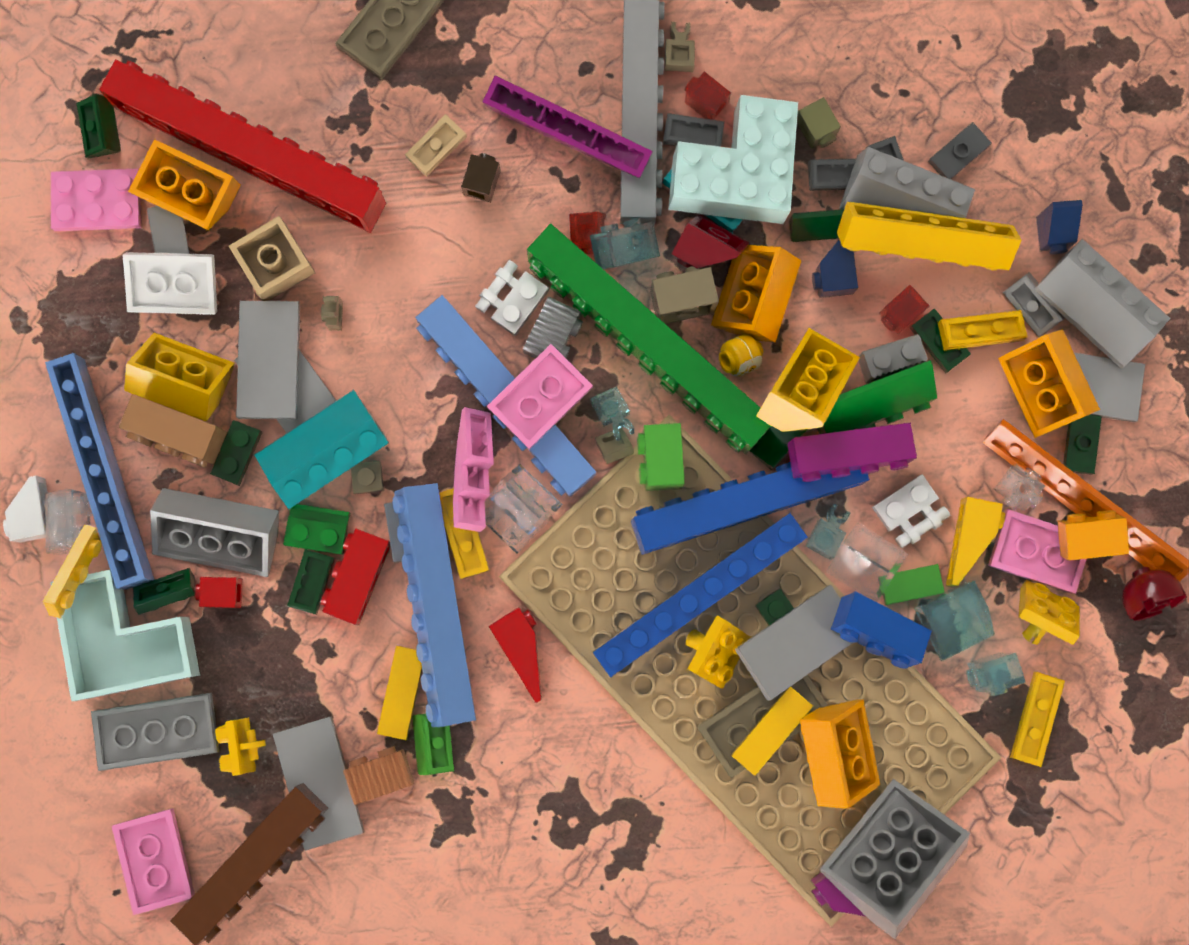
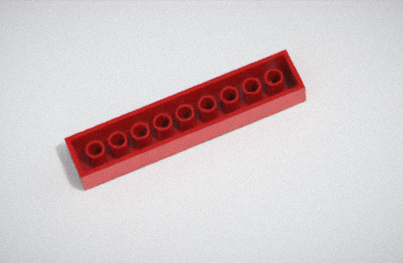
M115 59L99 88V91L115 109L371 234L386 205L382 191L377 187L378 183L375 180L364 175L362 178L352 175V170L343 164L336 163L334 166L326 162V158L314 150H310L307 153L299 149L300 145L287 137L281 140L272 136L274 133L263 125L258 124L257 127H254L247 123L248 120L236 112L232 111L229 115L221 111V106L209 99H205L203 102L194 98L195 94L185 87L179 86L176 89L168 85L169 81L158 74L153 73L151 77L143 73V69L131 61H127L125 64Z

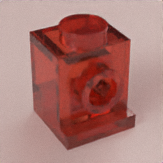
M601 212L569 214L570 240L587 256L598 255V249H606L604 222L606 214ZM590 230L593 232L592 240H589L587 237Z

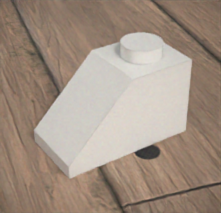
M30 476L6 509V520L3 521V528L10 541L21 543L55 536L45 478Z

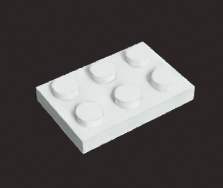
M126 252L123 254L127 312L211 315L217 313L214 254Z

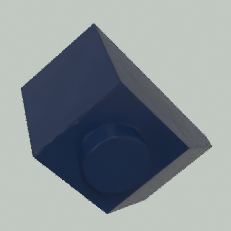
M1082 200L1052 202L1036 217L1040 251L1050 250V254H1062L1068 252V249L1077 242L1083 207Z
M840 239L819 263L816 272L812 273L813 289L818 290L819 298L852 295L858 289L854 251L843 248Z

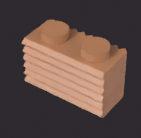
M395 746L378 751L379 757L368 761L367 757L363 756L349 761L350 767L343 770L354 805L414 784L404 749L396 751Z

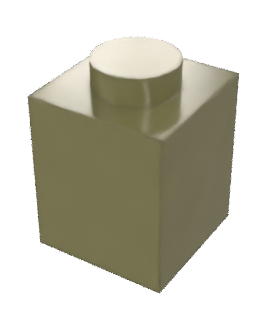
M824 97L800 109L797 113V124L811 149L818 145L824 148L837 139L836 136L841 126Z

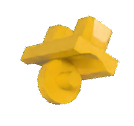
M249 717L225 721V725L215 729L216 740L219 744L228 742L229 754L221 755L219 759L220 770L222 772H232V776L256 771L255 760L259 759L257 747L266 746L265 740L256 741L255 729L251 730Z

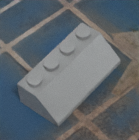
M867 147L857 155L839 209H845L848 201L966 218L975 189Z
M1083 239L1061 258L1034 289L1121 369L1154 339L1170 320L1169 316Z
M162 488L150 510L152 555L263 577L269 576L278 537V510Z

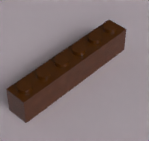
M304 783L295 786L170 922L193 945H199L204 941L209 944L222 931L219 925L225 919L231 921L243 908L240 905L242 900L246 896L251 899L263 887L260 881L267 874L272 877L283 866L284 862L281 859L288 851L291 854L296 852L305 842L301 837L309 829L314 832L325 821L322 815L327 811L328 807Z

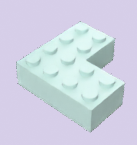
M740 95L734 110L731 148L678 141L673 155L668 210L784 224L791 211L798 102Z
M110 570L88 574L85 581L77 587L72 606L65 610L61 619L57 618L71 701L85 700L200 676L190 618L176 617L130 627L124 589H116Z

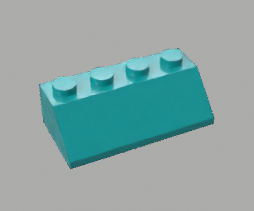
M353 389L254 456L274 490L286 507L290 509L389 442Z

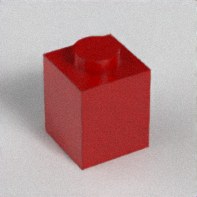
M200 577V583H197L195 587V599L199 601V607L241 608L243 579L236 577Z

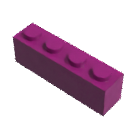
M911 422L796 437L788 443L793 479L803 478V482L816 481L821 479V475L831 473L832 478L849 476L850 471L861 470V474H870L880 471L879 467L890 466L891 470L904 469L909 467L908 463L917 458Z

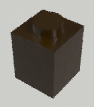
M480 153L479 156L471 154L461 185L463 195L491 203L501 172L500 164L496 161L495 157Z

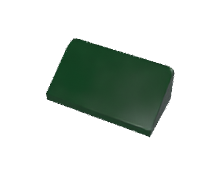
M94 94L77 102L85 158L89 159L120 152L121 147L114 106L104 95Z
M844 209L794 213L789 221L791 241L839 239L837 230Z
M771 426L749 452L772 470L788 453V443L793 438L802 437L808 429L782 432Z

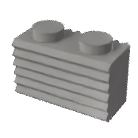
M548 297L526 340L523 352L536 359L552 344L566 358L570 347L566 346L571 335L577 336L583 324V321L579 320L580 311Z
M919 334L863 351L859 355L860 359L858 362L865 382L869 384L877 379L879 380L922 364L928 358Z

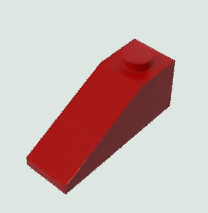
M518 607L488 627L533 700L537 703L542 699L536 632L533 629L537 623L528 609L523 612Z

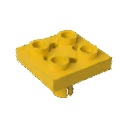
M1026 579L1020 588L1019 617L1030 624L1023 631V637L1028 642L1034 637L1032 644L1038 645L1045 633L1049 632L1074 645L1080 637V606L1068 597H1060L1054 594L1045 585L1033 583Z
M716 616L706 635L696 629H693L688 634L686 645L697 650L687 669L723 689L725 684L732 678L734 668L740 659L735 648L749 640L751 636L727 620Z

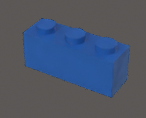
M856 591L841 597L831 630L839 633L843 640L852 643L857 642L866 647L867 652L877 656H884L890 659L894 666L903 669L922 663L932 632L928 628Z

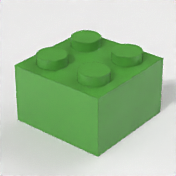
M681 423L644 425L642 433H638L637 437L638 455H644V463H640L639 466L640 484H645L646 491L682 489L685 483Z

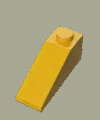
M972 497L961 499L946 586L952 587L960 584L997 535L998 529H1002L1005 521L1002 503Z

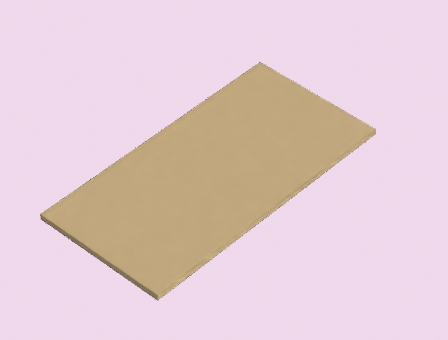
M668 415L659 424H672L677 422L670 415ZM681 427L685 483L682 489L646 491L645 484H640L639 466L640 463H644V455H638L636 445L633 448L634 454L624 457L499 577L832 927L845 913L833 911L827 904L821 906L811 892L815 886L810 880L821 873L820 868L891 781L895 779L945 815L1002 757L913 666L907 669L896 667L891 663L890 659L884 656L873 655L866 651V647L856 642L850 644L810 672L808 676L828 706L857 699L864 700L881 785L849 809L818 806L813 790V781L802 732L781 744L756 776L747 769H744L733 778H730L697 726L758 685L741 659L738 660L732 678L725 684L723 689L691 672L687 668L697 650L686 645V638L693 629L706 635L716 616L727 620L752 638L768 627V624L755 605L778 589L782 590L794 608L829 585H832L840 599L845 596L797 546L615 675L609 677L593 654V651L774 524L766 515L641 555L630 522L633 517L637 516L636 511L649 506H653L654 510L665 507L664 502L681 497L682 501L693 498V493L709 488L711 493L720 490L721 484L732 480Z

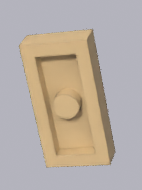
M445 114L405 156L421 173L428 177L467 138V135Z

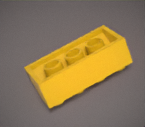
M808 328L756 417L782 432L822 427L860 357Z

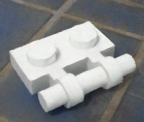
M509 260L503 268L500 267L495 273L496 278L489 288H484L479 295L481 299L475 307L482 313H485L488 307L492 305L497 310L491 319L516 336L545 297L549 287L526 271L517 280L512 275L518 268V265ZM507 284L512 290L502 301L497 295L504 285Z
M923 474L872 507L888 532L897 526L900 527L903 534L895 538L900 548L905 547L909 543H916L921 539V535L932 528L934 530L943 525L942 521L951 516L945 506L936 512L933 511L930 504L938 500L939 497ZM921 512L925 519L912 526L908 519Z

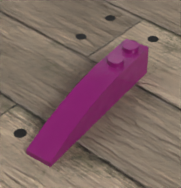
M496 75L482 101L489 109L639 179L653 151Z

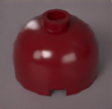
M1143 567L1132 573L1133 578L1126 583L1122 591L1124 608L1130 620L1133 619L1134 621L1145 620L1162 614V609L1169 605L1171 608H1174L1187 598L1182 585L1173 574L1161 569L1150 571L1149 567Z

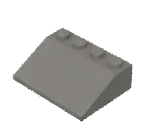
M893 779L820 868V871L870 921L896 939L967 848L970 833Z

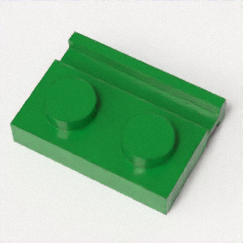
M296 504L290 509L283 545L343 555V545L347 537L348 521L351 513Z

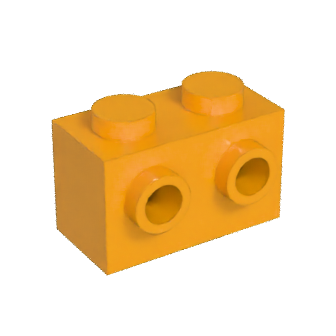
M1114 510L1099 511L1096 517H1086L1085 514L1067 515V520L1057 521L1060 556L1067 560L1129 554L1127 519L1116 514Z

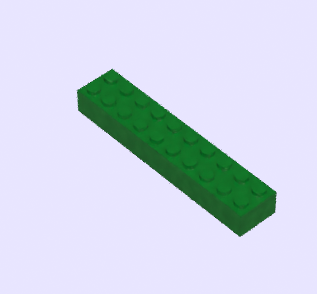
M551 223L527 248L528 263L531 265L529 269L541 280L543 277L552 283L551 289L559 297L564 298L567 296L574 303L572 307L580 311L582 317L585 318L588 315L596 322L594 327L605 337L610 334L618 341L616 346L625 355L633 354L640 361L638 366L650 376L653 373L662 380L660 385L668 393L673 395L676 392L684 399L682 401L683 406L693 414L696 412L701 414L706 419L704 424L716 434L720 431L728 438L726 443L735 452L740 453V451H743L747 454L771 427V425L756 417L761 407Z

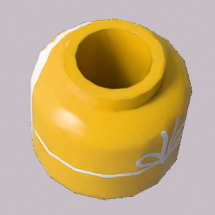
M743 334L724 342L718 359L720 366L726 373L739 377L760 367L764 351L758 340H755L750 335Z

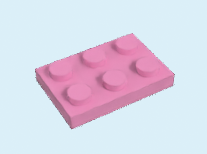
M139 169L51 172V229L54 231L142 228L141 198L128 192Z
M550 344L487 405V408L530 450L593 388V385Z
M1007 509L1005 510L1004 525L998 531L988 566L1071 594H1076L1086 559L1067 560L1060 556L1057 525Z
M173 808L112 825L133 915L186 901L194 896L195 893Z

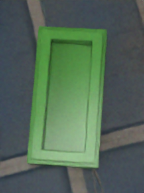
M938 564L879 576L885 605L945 593Z

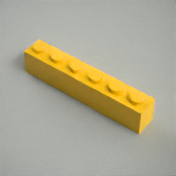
M848 201L837 230L842 247L850 251L865 250L879 255L894 254L901 255L907 259L923 258L936 263L945 261L957 263L964 267L971 265L981 266L989 270H1010L1022 241L1014 225Z

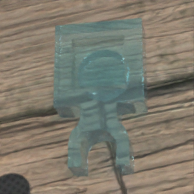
M617 386L590 398L591 405L603 427L612 423L613 434L617 441L621 440V434L618 430L622 427L627 428L631 435L635 433L630 420L624 418L630 415V409Z
M836 504L830 506L827 512V522L823 519L817 521L805 545L829 560L835 558L846 535V532L839 529V527L847 521L850 512L846 511L842 519L837 518L834 515V511L838 506Z

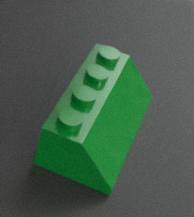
M931 360L840 394L823 426L817 428L819 434L876 427L875 423L886 420L887 424H891L903 419L902 413L913 409L914 414L930 409V403L937 399Z

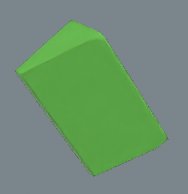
M426 713L413 715L418 774L432 775L454 771L450 725L432 728Z

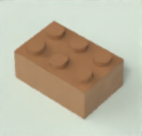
M134 394L130 398L118 427L127 431L126 437L149 447L155 442L153 448L175 457H179L181 452L183 453L182 459L206 468L208 463L215 464L228 433L213 424Z

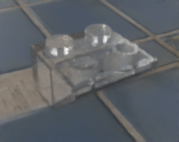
M519 464L501 479L490 493V496L484 501L486 525L518 554L550 521L563 504Z
M73 489L45 493L46 553L55 555L68 554L84 524L90 526V516H93L86 493Z

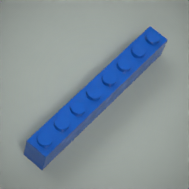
M791 462L777 466V472L766 475L765 471L751 474L748 476L749 481L738 484L736 479L721 484L720 490L711 493L709 488L697 491L692 494V499L682 501L681 497L664 502L665 507L654 510L653 506L636 511L637 516L633 517L630 522L641 555L863 485L870 480L868 474H861V470L850 471V475L845 477L832 478L831 473L821 475V479L816 481L803 482V478L793 479Z
M787 514L593 651V654L609 677H612L808 538L792 514Z

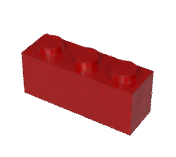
M355 528L354 533L349 532L343 545V549L346 550L342 561H337L332 572V577L335 578L332 588H327L321 599V605L324 606L323 613L354 625H360L390 550V541Z

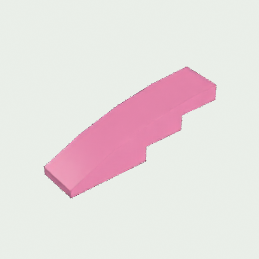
M467 407L462 409L457 440L453 520L455 528L481 532L486 527L484 501L490 496L488 469L494 464L491 413Z

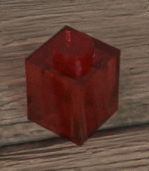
M705 71L699 78L694 76L684 89L686 91L684 103L704 119L714 120L729 103L731 96L729 90Z
M909 285L889 302L879 314L882 316V323L888 330L892 332L895 330L897 334H900L930 306Z

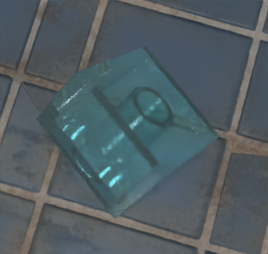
M975 581L964 582L914 608L922 625L932 631L929 639L941 661L995 635L989 608Z

